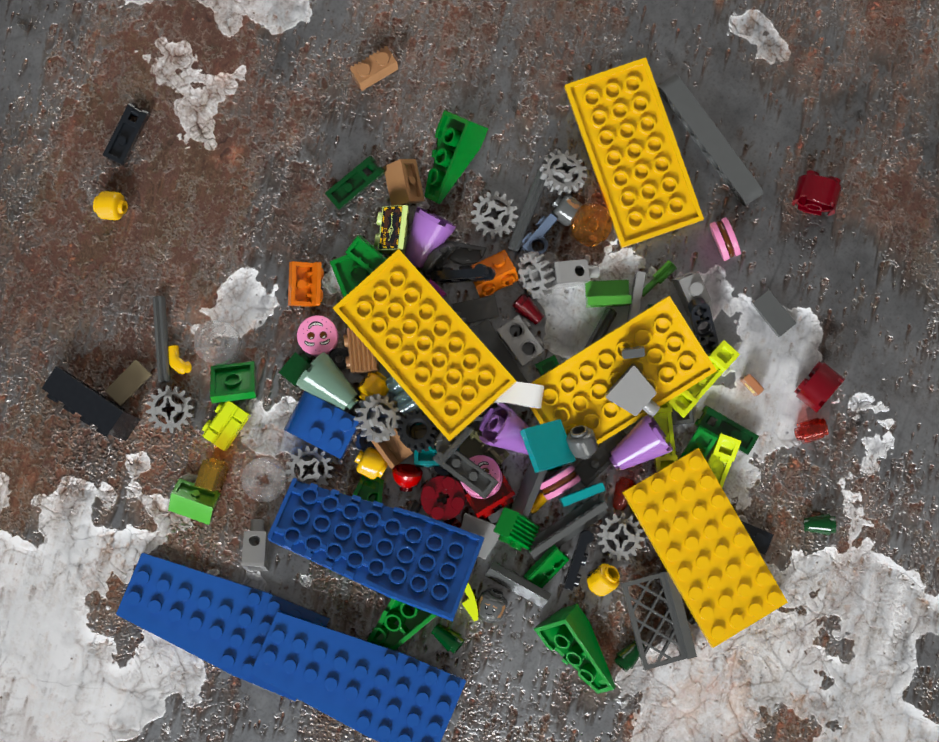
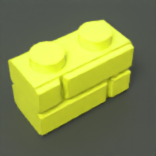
M232 401L220 402L215 410L217 415L213 421L209 419L202 429L204 431L202 436L223 451L228 450L251 416Z

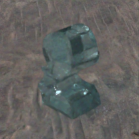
M393 377L386 379V385L390 392L394 394L393 399L398 403V409L403 415L419 407Z

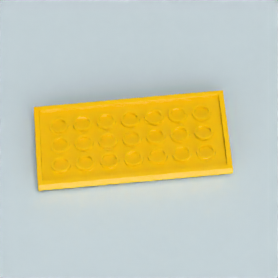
M646 57L564 85L621 248L704 220Z
M400 249L394 252L333 307L335 312L448 441L455 438L517 382Z
M667 296L532 381L531 384L543 385L544 392L541 408L530 407L540 424L561 419L566 435L575 426L584 425L591 428L599 445L647 415L642 409L637 416H634L605 397L606 392L633 363L656 390L657 394L652 400L658 406L665 404L717 370L671 297ZM644 346V357L630 359L622 357V348Z
M699 448L622 492L711 648L718 646L788 603Z

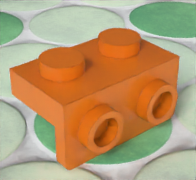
M505 250L471 265L473 269L477 264H483L493 268L496 272L493 280L473 282L480 298L492 295L494 292L512 285L519 279L516 269Z
M289 262L288 306H320V302L323 300L321 281L324 277L321 262Z

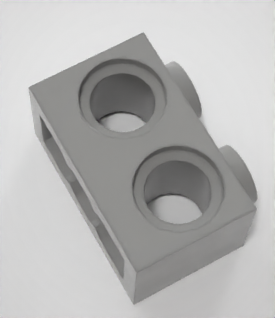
M518 315L499 328L497 334L520 366L523 367L544 352L542 347L545 345L538 335L534 337L529 329L532 327L525 317L521 319ZM512 326H519L522 334L518 337H513L509 329ZM526 343L532 344L534 346V353L526 355L522 351V346Z

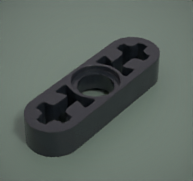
M695 298L689 302L687 310L693 333L705 353L709 354L718 347L719 342L709 305L703 298ZM698 307H700V312L702 315H699L697 313ZM708 322L706 328L702 330L698 329L701 323ZM704 337L709 338L708 344L706 343V339Z

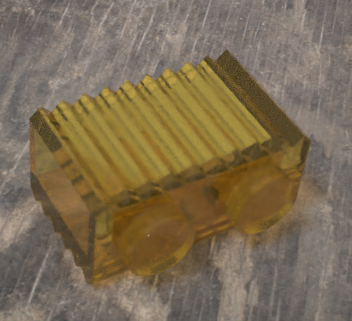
M210 457L209 460H203L194 486L213 492L222 491L221 487L224 486V479L227 478L226 474H228L227 470H229V467L225 466L226 461Z

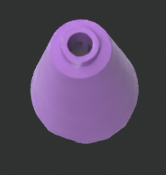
M417 207L404 255L416 269L418 267L423 268L430 253L441 244H444L454 232L456 226L434 213L428 214L427 210Z
M498 403V407L495 409L490 408L480 424L479 430L482 431V437L479 436V439L490 446L528 455L520 431L529 428V426L505 403Z
M647 414L610 452L612 456L609 459L616 469L620 467L624 470L673 451V447L670 442L667 443L665 441L666 435L655 419Z

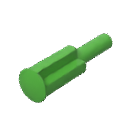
M667 260L652 276L653 279L643 288L642 297L658 283L661 284L677 269L670 260Z

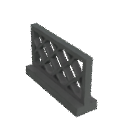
M595 495L538 533L537 537L534 538L535 541L532 542L531 549L528 550L534 561L537 562L553 544L560 547L607 515V504L604 501H600L598 496Z
M667 570L620 583L643 670L697 657L681 594ZM657 578L660 579L661 583L658 594L648 589L651 580ZM637 585L642 588L637 600L629 595L628 586ZM645 591L655 596L650 608L640 602ZM659 599L666 602L667 609L664 615L653 610ZM638 605L648 610L643 621L635 618L634 611ZM651 613L661 618L656 629L645 624ZM664 621L672 624L673 630L669 637L659 632ZM644 626L654 632L648 643L641 640L640 637ZM657 634L667 639L661 651L652 646ZM670 642L677 645L678 656L670 657L665 654ZM649 648L659 653L657 660L650 664L647 663L646 659Z

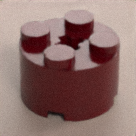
M806 171V175H801L798 178L792 205L797 204L798 210L812 215L821 216L822 212H828L827 216L835 214L842 188L840 185L841 180L833 176L828 178L820 176L816 171Z
M820 361L809 373L810 380L805 378L794 391L797 394L796 397L816 413L845 380L825 362L821 363Z
M439 475L429 479L424 484L420 494V501L424 511L430 517L437 520H449L456 517L463 509L465 492L461 484L454 478ZM440 492L449 496L444 504L441 501L437 502L438 493Z

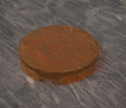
M587 203L578 209L571 221L572 235L577 242L587 247H595L601 241L604 242L608 238L612 228V218L609 216L607 208L597 203Z

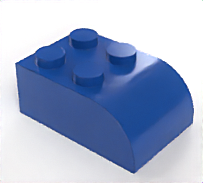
M303 391L284 430L339 459H343L358 430L355 427L359 424V421L354 420L355 416Z

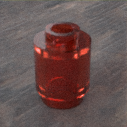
M817 417L797 423V428H794V434L797 441L801 440L802 444L824 439V436L829 435V430L825 419Z

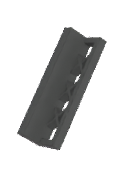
M488 319L470 328L517 382L528 383Z

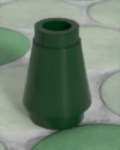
M825 514L804 518V531L830 536L831 533H836V516Z
M440 623L431 632L448 653L451 651L455 654L465 641L461 637L462 634Z
M632 641L616 653L614 662L625 672L629 669L632 670L640 657L636 641Z

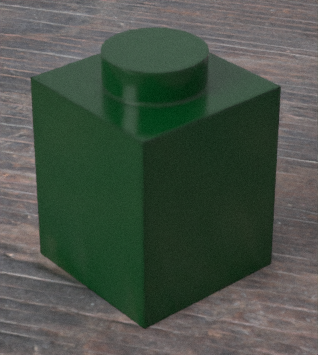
M295 352L278 373L298 388L296 383L303 372L310 368L312 360L303 352L301 355Z

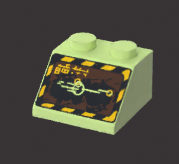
M407 205L383 206L382 212H378L377 225H380V234H375L374 247H378L381 253L393 254L400 249L405 254L410 214Z

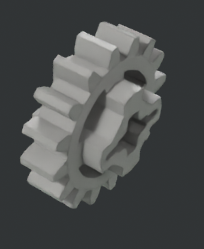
M557 150L556 154L550 152L548 157L544 158L539 169L542 172L540 179L546 180L544 187L551 186V193L557 190L559 196L562 192L569 195L572 191L576 194L579 188L583 187L584 181L587 178V174H585L587 167L581 166L582 159L578 161L575 159L577 154L570 156L568 150H566L565 154Z
M498 191L495 192L494 196L487 192V198L484 199L482 196H479L480 204L474 202L473 206L477 210L471 211V215L476 216V218L472 219V224H478L476 231L482 229L483 237L489 233L491 239H494L495 234H498L501 239L503 232L508 235L510 234L509 227L515 228L516 224L512 220H518V215L513 214L517 211V207H511L514 200L510 199L507 201V194L504 193L502 197H499ZM495 201L500 202L505 206L500 207L495 203ZM487 204L486 212L480 215L482 207ZM491 211H495L496 214H499L497 220H494L493 217H489L491 216ZM509 216L508 222L502 227L503 218ZM488 223L492 225L494 229L488 228L484 224Z
M538 251L523 254V256L519 257L520 262H517L520 268L517 270V273L521 277L518 280L523 282L522 289H527V295H532L533 299H541L552 293L551 289L555 287L552 283L555 277L551 275V272L554 270L549 268L550 262L549 260H544V254L539 255Z
M166 386V391L158 388V395L151 394V397L154 399L153 402L149 401L146 403L151 406V409L146 410V413L152 415L148 421L156 422L154 424L155 429L162 426L161 432L166 433L168 428L172 434L175 433V428L183 431V424L190 425V422L187 420L188 417L194 418L190 410L195 409V406L189 405V402L193 400L192 397L185 398L187 391L183 390L179 393V387L175 386L173 391L170 386ZM174 395L179 397L183 404H178L175 401ZM162 398H164V401L162 402V404H161L160 406H157V405H158V402H159ZM170 405L175 407V411H172L171 414L166 412ZM184 413L183 417L177 422L178 416ZM157 415L165 417L167 424L163 423Z
M374 394L373 396H366V401L359 402L361 408L355 409V412L359 414L358 417L354 418L355 421H359L355 428L362 429L360 436H367V441L378 443L382 442V440H390V436L396 435L394 428H398L396 421L401 419V416H396L399 408L393 407L395 401H388L387 395Z
M306 446L305 452L299 448L297 449V456L294 454L290 455L294 460L293 462L286 463L291 466V469L285 471L292 476L288 479V482H292L293 478L303 483L308 479H314L319 487L322 484L329 485L326 479L333 478V475L329 474V470H333L334 467L328 465L332 460L331 458H324L326 455L325 451L319 454L318 447L311 451L310 446ZM306 455L315 456L311 461H305L302 457ZM322 462L324 465V475L320 473L319 468ZM296 464L300 467L298 478L295 472ZM315 464L313 468L315 473L306 475L307 470L305 466Z
M613 513L612 520L605 517L606 525L599 524L602 532L596 533L597 536L601 537L597 544L604 545L601 552L609 551L608 557L612 558L613 555H616L617 561H620L621 556L629 560L630 553L636 556L635 549L643 548L639 545V541H645V538L640 537V533L644 532V530L637 528L640 524L639 521L633 523L632 515L625 519V513H621L620 518H617V515ZM617 522V527L613 531H607L612 524ZM626 523L633 528L635 534L629 533L626 529ZM622 530V534L626 535V538L622 539L621 543H619V540L615 538V534H619ZM606 539L611 540L615 544V550L609 547ZM629 542H634L628 550L624 551L625 545Z

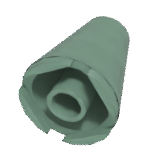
M322 352L311 363L310 368L303 372L296 383L300 389L343 411L347 408L351 410L358 402L356 398L358 393L325 352Z

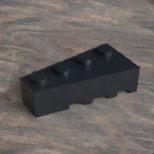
M56 366L42 386V389L48 393L47 397L56 403L61 401L65 404L63 408L72 414L77 412L81 415L80 420L91 426L93 423L98 427L96 431L107 438L111 435L127 441L141 419L125 412L123 407L110 400H106V396L92 388L90 389L89 385L66 370Z

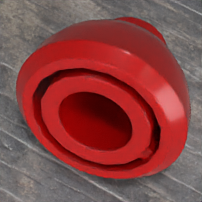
M399 464L392 469V474L401 491L411 492L413 487L420 482L423 471L412 464Z

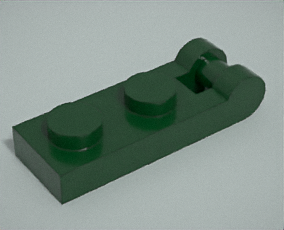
M372 155L367 157L325 192V195L339 211L385 174L384 169L377 166L376 160ZM367 168L372 172L369 176L363 172Z
M705 405L702 409L703 414L700 419L697 418L694 425L697 427L701 425L718 436L722 433L741 440L738 450L745 455H749L759 436ZM710 417L716 419L713 426L707 424Z

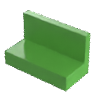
M629 280L589 281L585 284L586 308L630 306L632 304L631 295H629Z
M179 478L171 492L168 511L210 525L213 510L220 498V492Z

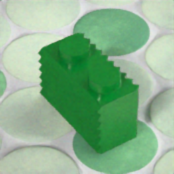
M504 507L493 532L499 535L498 540L509 544L510 547L521 551L522 548L530 550L540 526L519 512Z

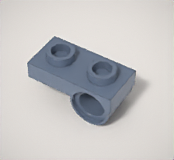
M550 214L548 217L543 216L536 224L538 229L534 234L529 232L522 240L524 243L522 250L525 253L535 252L531 245L536 241L541 242L544 246L539 255L546 253L548 242L544 236L557 222V218L553 214Z

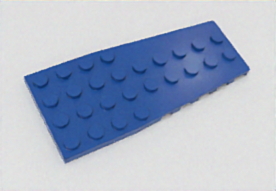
M296 478L292 479L268 534L269 541L391 599L452 622L484 542V537L431 517L398 507L384 506L383 503L377 501L363 500L356 495H353V497L345 495L335 489H324L317 484L303 483L297 481Z
M147 553L141 554L116 612V615L223 671L293 701L297 699L251 674L275 615L278 611H281L282 613L322 625L326 628L330 620L325 615L272 593L217 577L210 573L192 569Z
M281 611L276 613L251 671V674L378 742H441L466 683V679L406 653L290 616Z

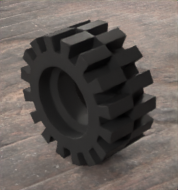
M412 410V414L407 412L405 414L407 417L400 419L402 424H398L400 431H397L400 436V441L411 451L415 452L416 450L418 453L422 452V450L428 451L429 446L433 448L435 446L434 441L437 440L440 430L422 410H419V412ZM418 423L425 424L427 428L426 434L420 439L413 438L411 435L413 426Z

